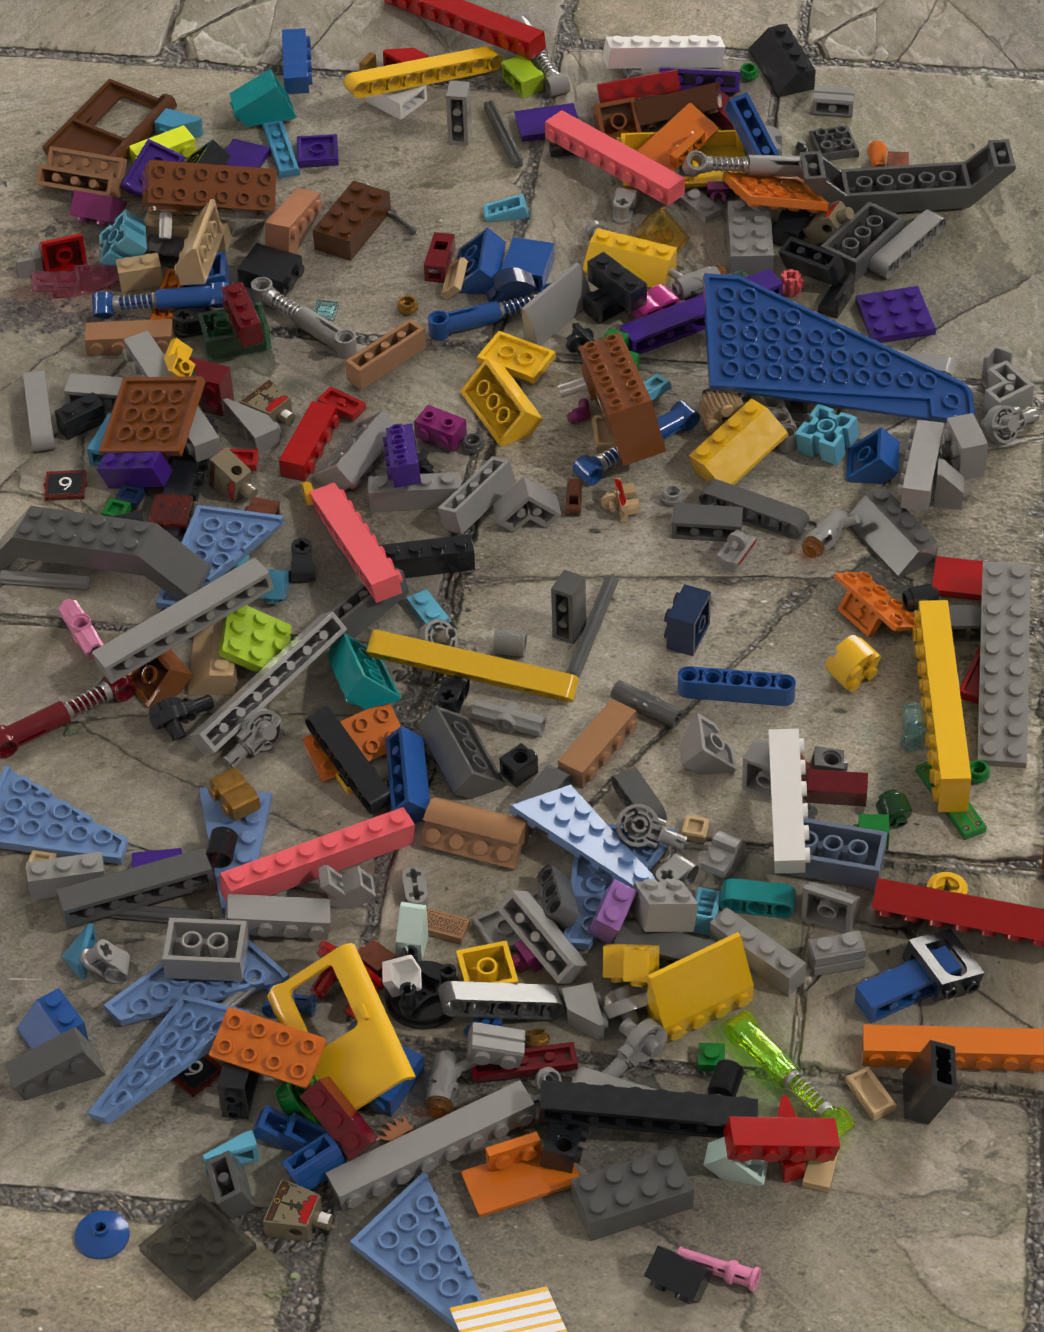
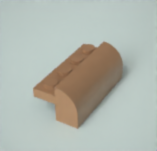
M50 146L47 165L39 164L35 184L73 192L77 190L118 199L124 192L120 186L124 180L127 159Z
M433 797L427 806L423 818L425 824L420 845L516 869L522 845H527L531 827L527 825L528 820Z

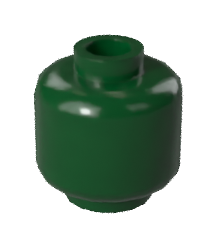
M895 789L882 793L876 803L878 814H889V826H894V828L905 826L908 823L907 819L912 815V808L906 795L902 792H897Z

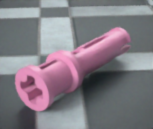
M682 1246L677 1251L678 1254L714 1271L712 1275L724 1278L727 1284L732 1285L736 1283L748 1287L751 1292H754L758 1286L761 1275V1268L759 1267L753 1269L739 1264L738 1260L727 1262Z

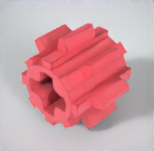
M793 269L785 270L781 273L779 280L783 283V296H788L789 298L797 297L801 293V288H804V279L801 278V273Z

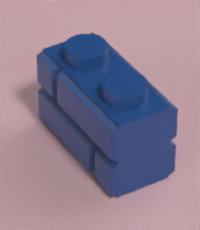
M326 1132L281 1161L291 1182L312 1191L317 1185L327 1179L325 1172L346 1163L336 1142Z

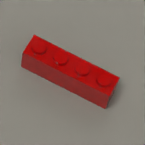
M678 69L601 82L597 84L600 103L632 97L636 99L680 91L681 86Z
M311 401L279 459L280 476L306 482L309 475L313 474L318 458L321 459L323 456L324 447L330 443L334 429L339 427L340 416L337 414V406Z
M729 1117L723 1131L728 1160H738L741 1162L749 1160H764L766 1162L791 1160L792 1162L818 1161L825 1163L834 1161L841 1147L835 1118Z

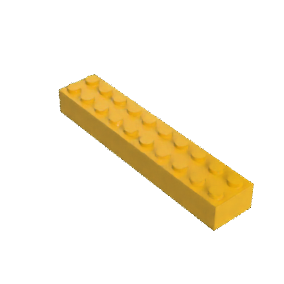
M948 600L919 601L918 611H914V625H917V627L912 629L913 642H917L914 646L915 659H919V662L916 664L917 676H921V679H919V694L923 693L924 696L921 697V711L926 712V714H923V729L928 730V732H925V746L930 748L927 751V763L933 768L929 770L930 784L935 786L932 787V802L937 803L938 812H968L971 771Z

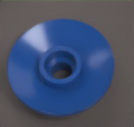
M102 1210L84 1217L75 1230L74 1238L78 1250L83 1255L101 1260L117 1255L126 1247L130 1237V1230L127 1221L120 1214Z

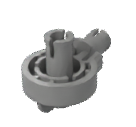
M993 406L982 420L981 425H984L982 429L992 442L1010 443L1015 440L1018 433L1024 431V428L1019 427H1024L1028 423L1039 420V416L1032 417L1039 414L1038 410L1030 408L1018 412L1021 411V408L1017 406Z
M432 620L424 624L419 630L418 639L458 647V632L456 628H453L445 620ZM423 669L420 681H424V684L428 685L434 684L437 672Z
M256 708L250 711L242 722L241 731L236 735L238 744L223 757V760L227 761L226 763L233 768L248 754L256 756L261 750L265 751L275 747L283 735L284 727L281 717L267 708Z
M632 804L619 813L616 820V832L625 844L632 847L647 845L656 849L658 844L646 839L649 838L682 852L685 845L675 840L686 843L687 836L654 824L652 821L661 825H665L667 821L658 818L657 814L650 807L644 804ZM633 808H641L645 810V812L637 811V814H642L643 816L634 815V812H631L628 815H626V812ZM621 825H623V830L625 833H630L628 837L634 839V842H631L627 838H625L621 831ZM637 840H643L642 843H637Z
M628 985L609 992L605 997V1006L603 1007L607 1019L621 1015L623 1021L630 1018L638 1025L640 1020L636 1009L644 1007L645 1011H647L648 987Z
M630 1018L623 1021L619 1027V1032L627 1037L625 1044L620 1049H616L617 1057L602 1073L619 1078L628 1068L635 1069L639 1063L642 1064L651 1058L657 1057L667 1041V1033L664 1028L651 1018L642 1021L638 1025Z

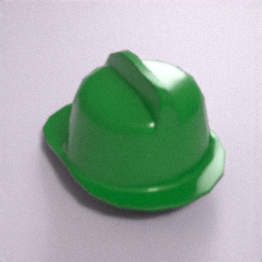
M284 1082L275 1089V1096L286 1115L291 1116L293 1113H296L302 1117H307L317 1125H322L296 1093L295 1085Z

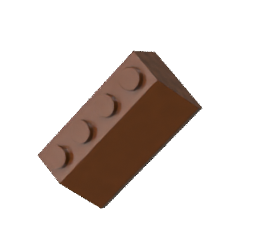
M720 81L635 101L640 126L645 124L646 128L658 126V121L663 120L667 124L688 103H692L701 112L705 111V115L716 113L717 108L722 107Z

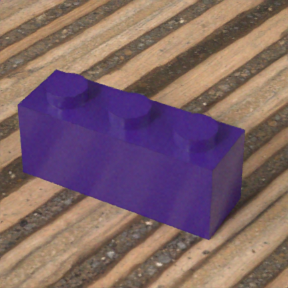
M161 451L108 453L103 456L97 467L98 473L108 488H121L124 483L137 487H164L173 471Z

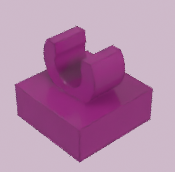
M724 181L707 182V196H710V200L714 202V198L720 196L722 204H725L729 190L728 185Z
M522 939L515 943L520 952L515 953L511 957L514 967H516L519 973L525 971L528 966L535 973L543 968V965Z

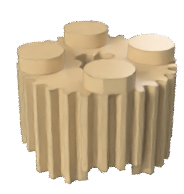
M707 391V394H703V398H700L699 414L709 434L711 433L712 435L744 406L739 393L729 391H716L714 393L713 391Z

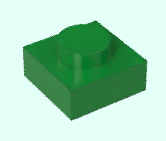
M110 498L101 515L110 517L130 513L132 510L131 503Z
M699 1043L698 1071H714L717 1062L725 1059V1044Z

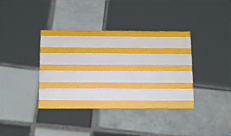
M547 1286L449 1308L459 1332H567Z

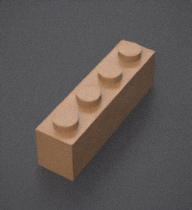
M172 319L86 323L84 341L87 356L123 355L122 349L125 348L124 339L145 331L150 333L161 351L166 353L171 339H174Z
M408 319L345 360L347 380L362 391L426 349L425 328L412 319Z
M611 699L560 757L558 768L572 775V784L583 789L589 781L592 782L595 779L598 770L608 764L611 755L623 746L624 740L629 734L632 735L636 731L638 726L636 710Z

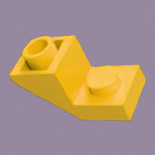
M178 338L171 339L164 356L168 371L176 377L191 376L195 367V363L189 360L193 349Z

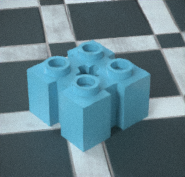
M125 209L115 219V223L112 226L109 225L99 234V246L103 247L100 250V263L118 273L117 259L143 255L147 250L145 238L146 222Z
M817 404L809 415L810 423L803 422L795 433L797 450L799 453L811 457L818 454L821 456L822 461L837 466L846 454L845 448H851L859 437L857 417L843 412L836 415L834 414V409Z

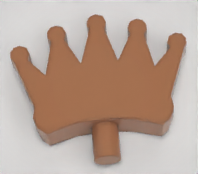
M402 1116L403 1122L394 1118L395 1125L389 1122L386 1123L389 1130H381L385 1136L382 1137L380 1135L378 1137L379 1141L389 1143L412 1132L413 1127L408 1123L405 1116Z

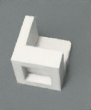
M412 955L382 962L383 984L392 998L400 996L399 987L405 982H411V986L414 984L416 991L421 990V968Z

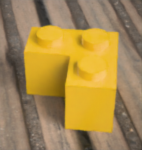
M607 944L603 946V978H611V982L614 983L631 982V986L635 987L646 986L648 984V975L659 970L660 945Z

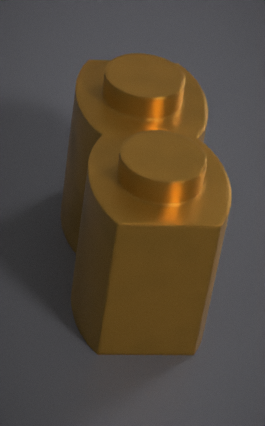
M236 767L209 779L210 788H208V793L214 802L218 801L220 803V808L226 817L230 816L233 821H237L261 809L257 792Z

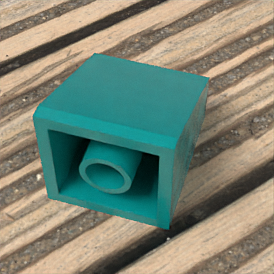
M271 69L229 93L231 97V102L229 103L233 109L232 113L238 122L242 121L245 127L275 121L292 120L297 117L291 98Z

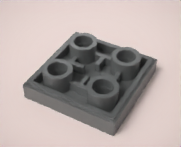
M849 125L809 131V139L814 151H821L822 156L828 161L859 157V150Z

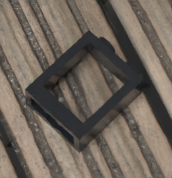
M223 1062L217 1085L222 1117H228L232 1120H249L259 1073Z

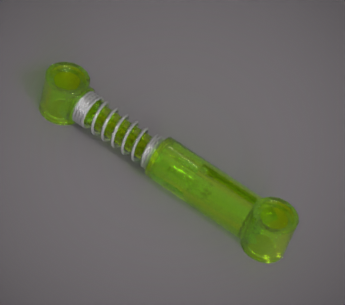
M744 1010L723 1024L724 1033L729 1041L736 1046L740 1045L780 1087L792 1091V1095L796 1096L803 1106L806 1105L807 1110H811L814 1118H835L839 1138L855 1128L854 1119L849 1111L841 1105L835 1107L830 1102H825V1098L819 1096L820 1092H815V1087H810V1082H805L801 1069L762 1031L758 1021L751 1012Z

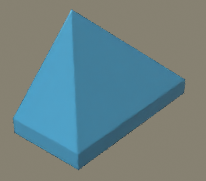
M88 923L61 956L81 980H86L88 969L82 964L80 954L84 949L92 948L96 944L97 937L94 923Z

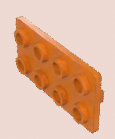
M688 103L637 152L675 171L683 164L690 152L698 150L718 132V127L692 103Z
M846 571L845 573L834 574L833 578L847 589L837 610L867 637H874L882 621L893 631H912L913 627H917V625H914V613L908 612L903 607L902 602L892 598L887 593L886 588L876 584L870 574L864 571Z
M390 703L369 708L340 721L369 762L386 755L385 738L401 726ZM310 734L304 737L302 742L321 781L326 782L335 778L338 770L313 735Z
M228 1007L209 1055L211 1058L308 1089L327 1041L323 1037Z
M537 1131L485 1148L486 1163L461 1172L479 1217L571 1188V1179L579 1177V1173L575 1165L572 1173L540 1166L544 1144L541 1145Z

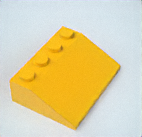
M739 932L648 975L647 1019L655 1020L664 1028L667 1033L666 1043L678 1040L684 1034L694 1029L698 1030L705 1026V1024L715 1019L723 1018L729 1012L739 1007L743 1008L753 1001L754 985Z

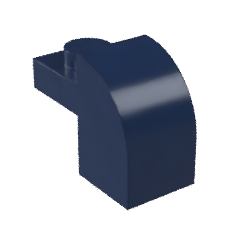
M515 267L505 268L492 276L495 285L489 289L486 296L489 302L507 301L509 297L519 300L520 297L525 298L526 295L529 296L536 288L531 273Z

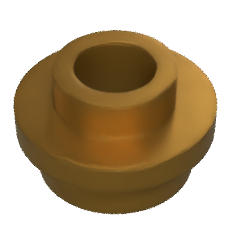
M411 295L402 296L397 303V310L405 315L413 314L419 308L415 297Z
M545 1029L528 1030L524 1041L525 1045L530 1047L545 1046L550 1042V1036L547 1035Z

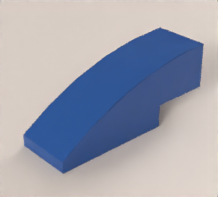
M265 1105L260 1111L252 1129L255 1138L293 1153L327 1132L325 1128L296 1113L288 1116L268 1105Z

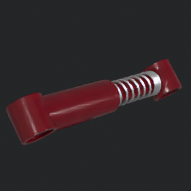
M128 675L112 684L105 677L104 683L98 685L97 689L92 688V692L87 690L86 694L81 693L80 697L75 696L74 700L69 699V702L64 701L62 703V701H58L8 726L0 725V758L11 757L20 746L70 723L71 719L76 716L75 714H81L83 710L87 712V708L93 709V705L99 706V702L105 703V701L108 702L112 699H116L119 702L129 700L136 692V685Z

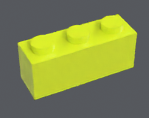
M184 125L149 138L185 156V159L196 151L195 138ZM148 139L129 146L132 164Z

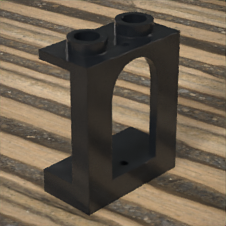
M952 929L910 939L902 955V959L905 962L910 959H916L937 986V991L933 998L935 1002L944 999L949 1000L955 996L966 993L971 994L977 991L984 976V971ZM946 946L949 951H953L963 964L966 973L962 976H954L947 973L930 950Z

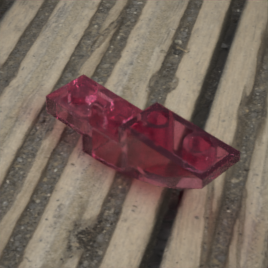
M74 265L73 272L31 271L30 281L33 292H52L53 298H69L91 294L108 288L119 282L116 265Z

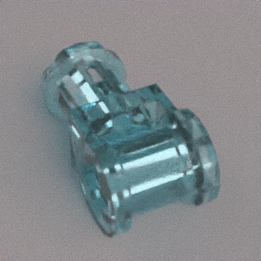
M911 702L901 708L903 735L900 737V746L907 751H916L921 747V735L925 725L921 720L923 707L918 703Z

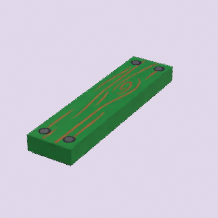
M927 762L916 765L915 772L932 794V787H935L934 784H930L929 770L933 769L932 766L928 765ZM970 802L968 812H945L964 840L983 834L987 830V826Z

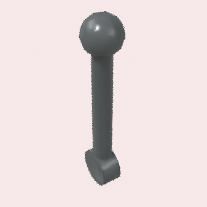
M391 209L388 211V216L398 220L409 229L410 234L417 232L416 227L410 226L396 214V210Z

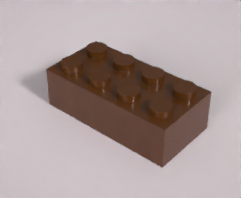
M352 181L314 227V249L351 261L388 216V211L391 210L390 192Z

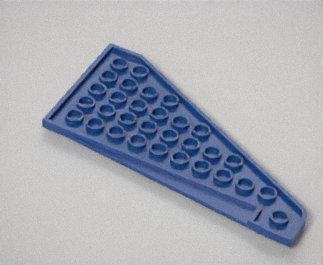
M704 273L703 293L709 390L737 392L947 423V418L970 413H973L975 416L973 393L962 381L741 276Z

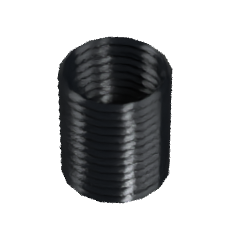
M220 826L211 831L206 856L211 865L221 868L231 865L238 840V835L233 829Z
M729 1059L718 1061L707 1088L708 1094L736 1097L744 1076L743 1067Z

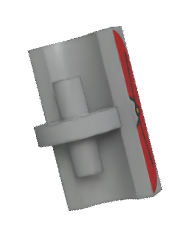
M736 529L735 532L728 536L726 544L717 554V561L723 563L725 570L733 573L736 572L739 565L756 544L757 537L747 536L744 532Z

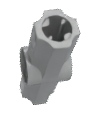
M478 698L475 700L471 712L472 719L493 724L500 732L505 734L519 731L542 737L547 723L545 716L523 711L520 705L510 701L501 705Z

